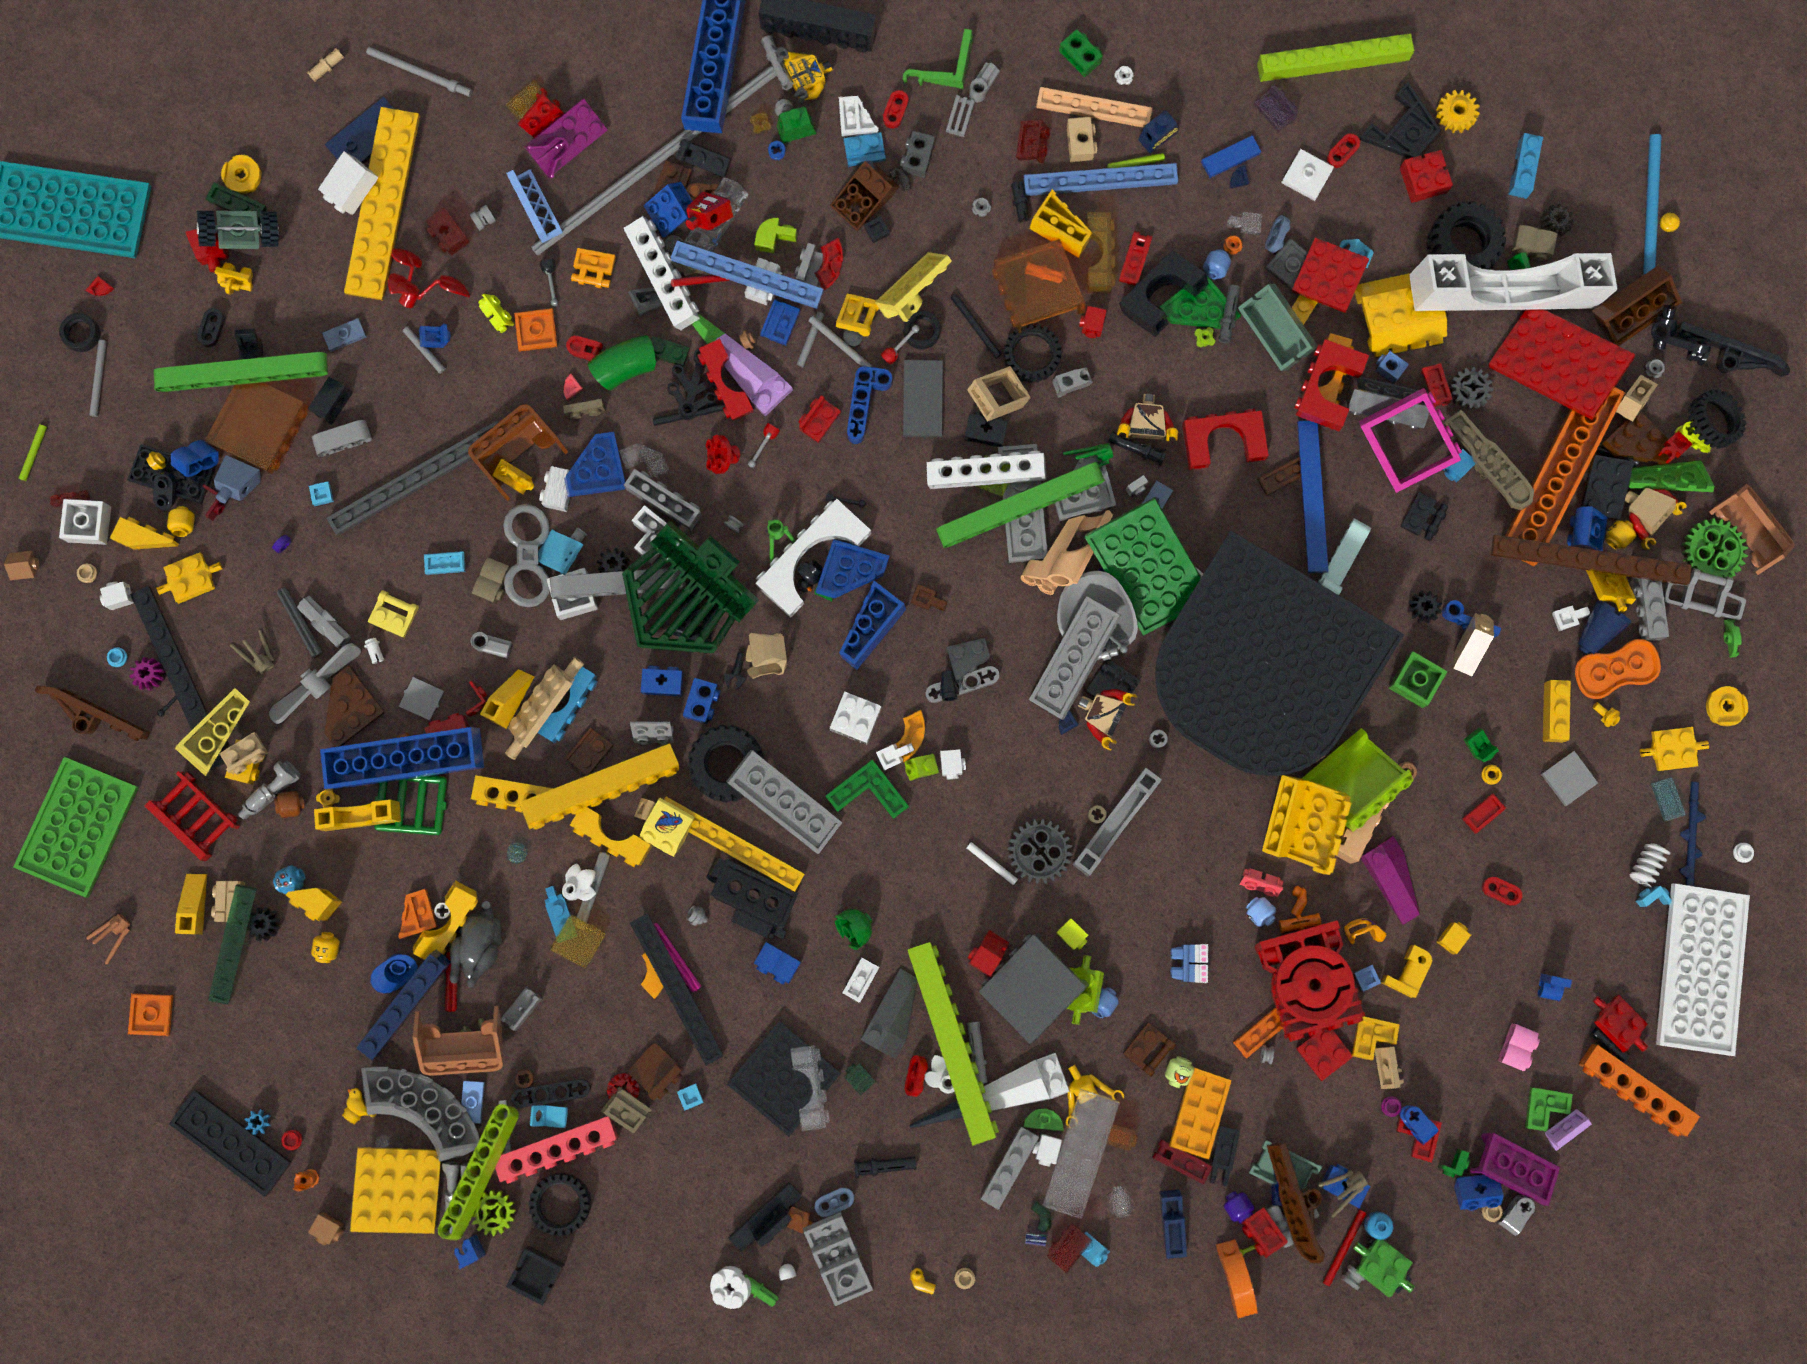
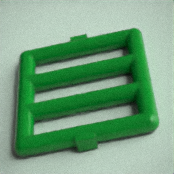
M431 775L399 780L397 801L400 802L401 822L374 825L375 830L440 835L442 833L444 810H447V802H445L447 778L445 776ZM407 781L419 782L414 825H403ZM387 782L379 783L378 796H375V801L386 799ZM427 783L439 784L434 827L422 826Z

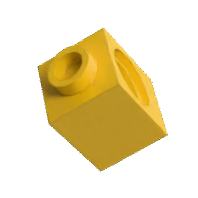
M1454 922L1448 925L1436 942L1451 954H1457L1471 934L1467 932L1468 928L1462 923Z

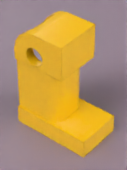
M1410 945L1404 957L1407 963L1399 980L1384 975L1381 983L1410 998H1416L1432 964V956L1426 950L1416 945ZM1419 957L1422 959L1421 963L1418 961Z

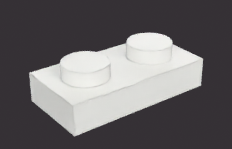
M861 958L843 994L860 1003L879 967Z

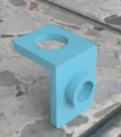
M1359 239L1342 240L1339 247L1344 248L1350 244L1349 251L1369 258L1366 266L1368 268L1373 251Z
M533 1105L531 1107L530 1126L566 1128L568 1108ZM538 1110H540L541 1118L537 1122L536 1113Z

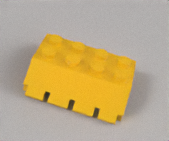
M1410 273L1362 283L1357 286L1355 291L1357 304L1362 303L1370 335L1367 343L1369 351L1374 352L1375 357H1380L1382 354L1387 355L1390 348L1392 353L1408 351V345L1410 350L1426 347V341H1428L1429 346L1443 343V337H1447V316L1445 311H1415Z
M1282 775L1262 851L1276 857L1291 858L1312 866L1313 871L1330 875L1335 867V855H1338L1340 836H1343L1347 822L1345 817L1348 816L1350 811L1351 797L1345 792L1310 780Z

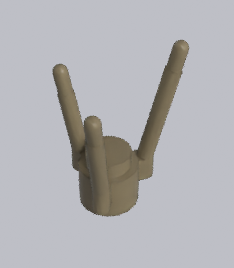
M258 630L266 656L263 653L258 655L245 639L243 640L244 645L253 655L254 662L234 644H230V647L246 660L256 672L264 674L274 667L272 662L275 659L271 655L262 630Z
M1350 1170L1344 1175L1318 1184V1187H1323L1348 1178L1346 1184L1349 1188L1342 1192L1337 1199L1341 1200L1350 1192L1352 1193L1331 1214L1332 1217L1340 1213L1358 1193L1364 1190L1363 1187L1368 1185L1360 1171L1353 1173Z

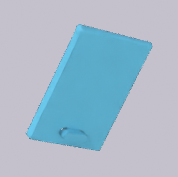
M552 529L538 551V562L566 575L583 544Z

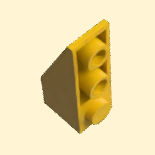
M120 517L110 536V539L131 549L176 547L179 545V543L174 541V536L165 532L160 535L156 533V528L147 524L144 528L139 525V521L128 517L127 520Z
M518 669L488 698L480 715L492 723L507 729L534 676Z
M186 874L176 913L175 934L203 935L207 874Z

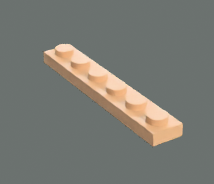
M1040 87L1036 108L1143 128L1150 122L1152 107Z

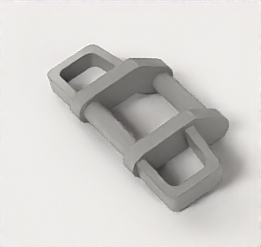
M1695 568L1691 571L1690 584L1687 586L1682 585L1685 587L1681 602L1669 599L1673 583L1666 582L1663 593L1665 603L1677 605L1686 610L1690 608L1710 613L1718 618L1725 617L1740 620L1746 604L1744 598L1729 593L1733 584V578L1727 576L1723 578L1703 573ZM1698 580L1721 585L1714 606L1691 601L1694 586ZM1727 597L1739 602L1735 616L1722 613Z

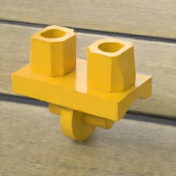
M225 262L222 268L216 267L214 272L217 274V281L221 287H225L226 294L232 295L234 290L240 291V289L252 291L253 273L250 268L243 267L239 273L235 272V266L231 263Z

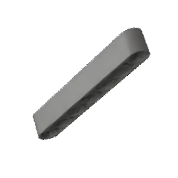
M668 568L659 569L637 589V592L644 593ZM636 570L634 572L635 580L646 570ZM624 571L551 577L549 579L552 599L626 594L622 576ZM676 571L656 592L665 591L680 575L681 571ZM685 581L679 587L680 590L686 587Z

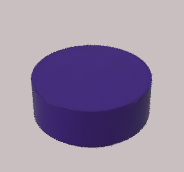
M286 534L281 536L273 544L272 549L276 553L283 552L291 544V539Z

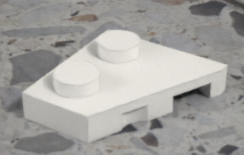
M858 96L839 97L842 136L878 133V127L871 120L868 111L863 107Z

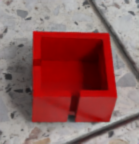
M1441 150L1425 154L1423 158L1420 155L1406 159L1400 166L1411 203L1446 194L1453 186L1448 169L1444 170L1446 163Z

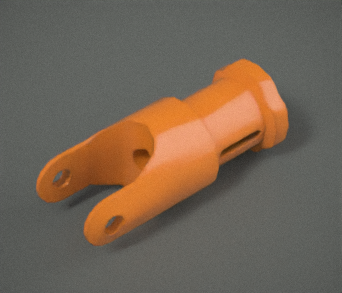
M313 1169L296 1173L293 1189L303 1191L314 1187L319 1182V1174Z

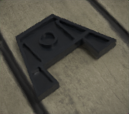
M1407 81L1396 94L1395 99L1409 110L1387 135L1372 123L1359 139L1410 159L1420 156L1441 130Z

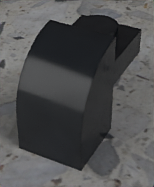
M255 328L235 330L234 335L240 349L238 360L264 357L262 340L258 339Z

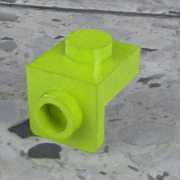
M934 754L916 757L905 762V771L910 781L939 773Z

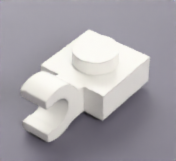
M1573 606L1554 611L1552 615L1558 631H1562L1579 625L1578 619L1590 615L1588 607L1574 611Z
M895 743L876 753L883 769L886 770L904 762L901 756L914 751V748L910 743L898 749Z

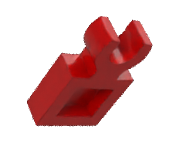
M1678 430L1663 444L1665 447L1658 455L1667 454L1668 459L1666 463H1670L1675 456L1679 458L1692 443Z

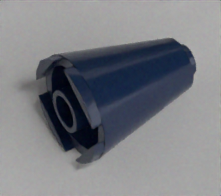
M1598 600L1577 643L1580 646L1579 650L1586 655L1597 653L1626 629L1632 621L1624 614L1617 612L1611 605Z

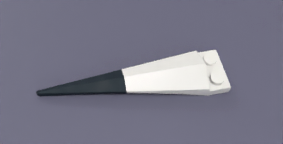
M1053 1053L1034 1060L984 1086L986 1093H983L985 1102L989 1101L991 1109L994 1111L1049 1100L1069 1093L1070 1090L1057 1054ZM958 1100L920 1119L909 1127L915 1128L963 1117Z

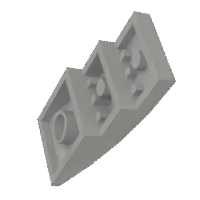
M841 1212L803 1228L812 1254L820 1269V1274L835 1306L873 1290Z

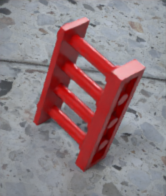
M178 771L176 775L181 781L162 801L149 800L144 806L199 860L207 861L212 856L208 852L210 850L209 847L229 826L238 829L240 827L236 823L238 819L230 812L227 814L194 782L196 778L192 774ZM188 785L195 792V795L175 815L167 813V806ZM202 799L209 808L189 829H184L180 825L182 818ZM217 813L224 821L203 842H197L194 839L195 833Z

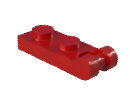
M1134 231L1119 281L1136 286L1139 282L1153 236L1140 235V232ZM1137 242L1143 243L1144 246H1143V247H1142V246H1138V245H1136V243H1137Z

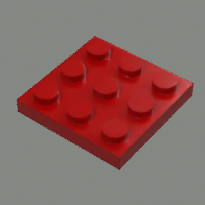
M1315 237L1292 288V292L1346 313L1369 262V258Z

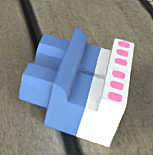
M1208 944L1181 945V947L1171 948V959H1181V967H1171V978L1181 979V982L1208 983V965L1189 964V962L1208 963Z

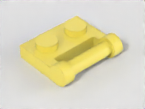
M382 590L368 622L405 638L419 606L397 599ZM385 602L408 611L407 616H402L384 608Z

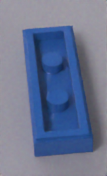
M1252 135L1202 159L1201 163L1209 178H1212L1261 154V150Z

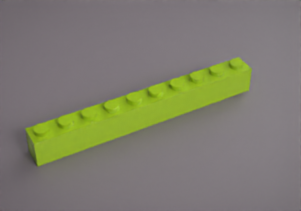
M928 942L908 949L907 951L972 1145L974 1146L997 1138L996 1133L999 1130L996 1121H991L989 1113H992L989 1101L985 1102L983 1093H986L982 1081L978 1082L976 1074L979 1073L975 1061L971 1062L969 1054H972L969 1042L965 1043L963 1035L966 1032L963 1023H958L956 1015H959L956 1003L952 1004L950 996L953 995L949 984L945 985L943 977L946 976L943 964L939 965L937 958L940 957L937 946H932V943Z

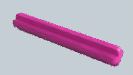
M654 923L682 979L691 992H696L701 988V985L659 924Z

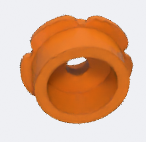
M1237 236L1227 237L1223 245L1224 250L1232 255L1241 251L1243 246L1241 239Z

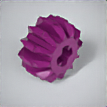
M142 657L141 662L136 660V668L130 667V670L134 671L133 674L129 675L131 679H134L132 684L135 686L139 685L141 690L146 688L149 691L153 690V686L160 687L157 681H164L160 674L165 673L164 669H160L162 663L156 662V659L152 657L149 660L146 657ZM145 672H150L149 676H145Z

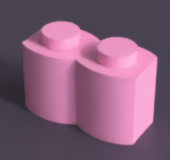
M1512 1023L1498 1061L1521 1071H1525L1526 1068L1528 1069L1533 1059L1531 1053L1533 1049L1535 1050L1540 1042L1538 1038L1539 1033Z

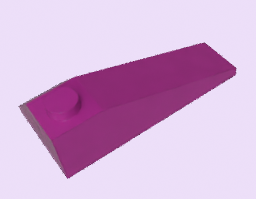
M1394 836L1362 854V862L1401 924L1404 925L1420 915L1405 855Z

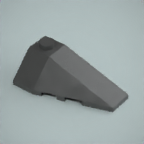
M901 968L899 969L861 1038L863 1042L897 1059L906 1042L917 977Z

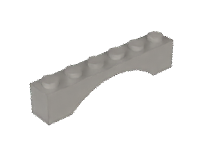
M1145 768L1072 865L1085 875L1090 876L1162 779Z

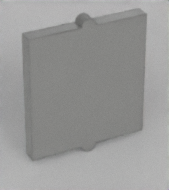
M413 677L407 690H404L405 694L399 707L427 720H431L436 708H439V702L445 691Z

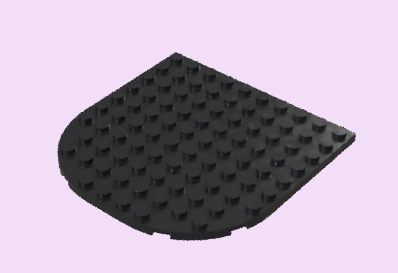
M1230 530L1161 644L1155 669L1157 694L1166 716L1174 727L1185 738L1225 763L1251 774L1266 776L1291 774L1311 766V764L1324 757L1334 747L1404 634Z

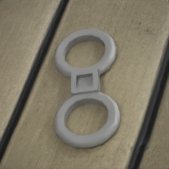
M522 504L510 509L504 519L505 535L510 543L517 547V564L510 567L506 573L504 586L511 601L519 606L528 608L538 606L549 595L550 590L547 583L549 576L538 565V547L547 539L550 527L548 518L542 510L533 505ZM526 512L537 517L541 525V532L537 539L534 541H524L515 535L512 529V521L517 514ZM530 570L539 576L542 589L537 597L526 599L515 592L513 578L517 572Z

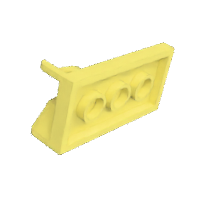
M930 252L923 256L875 302L886 318L899 315L904 322H907L922 305L923 301L918 293L925 286L930 285L938 274L947 269V266L952 262L950 257Z

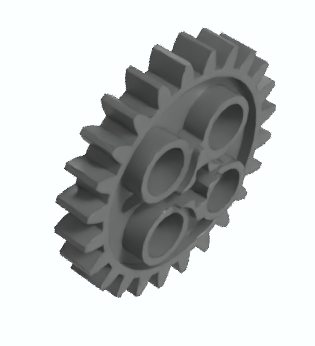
M1034 819L1032 826L1025 822V829L1021 826L1018 827L1021 832L1020 834L1013 833L1016 840H1009L1013 847H1008L1007 850L1012 851L1013 854L1009 855L1008 858L1014 859L1010 866L1016 865L1015 873L1021 871V879L1027 875L1028 882L1035 878L1036 884L1039 883L1040 879L1046 884L1048 877L1053 882L1055 881L1054 874L1058 877L1062 876L1059 871L1060 869L1067 871L1064 863H1071L1066 859L1068 856H1072V853L1067 852V849L1071 848L1072 845H1066L1070 838H1063L1065 830L1057 831L1059 825H1056L1054 828L1051 827L1052 821L1045 825L1044 819L1041 820L1040 824H1037V821ZM1038 832L1046 835L1044 843H1039L1036 840ZM1029 837L1034 841V843L1039 849L1042 847L1045 849L1043 851V854L1046 856L1047 859L1050 860V862L1052 863L1051 866L1047 864L1042 855L1037 856L1035 854L1037 850L1028 841ZM1028 845L1031 848V854L1028 856L1023 855L1020 852L1021 846ZM1050 848L1058 849V858H1051L1049 856ZM1036 860L1043 862L1044 869L1042 871L1034 869L1033 864Z

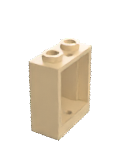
M1011 366L975 379L967 389L987 422L1023 408L1031 398ZM1002 382L1014 401L999 407L987 387Z

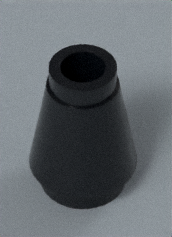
M943 671L941 673L940 696L943 701L957 700L959 691L953 671Z

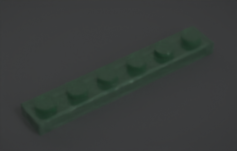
M239 884L235 886L208 1001L229 1005L257 888Z

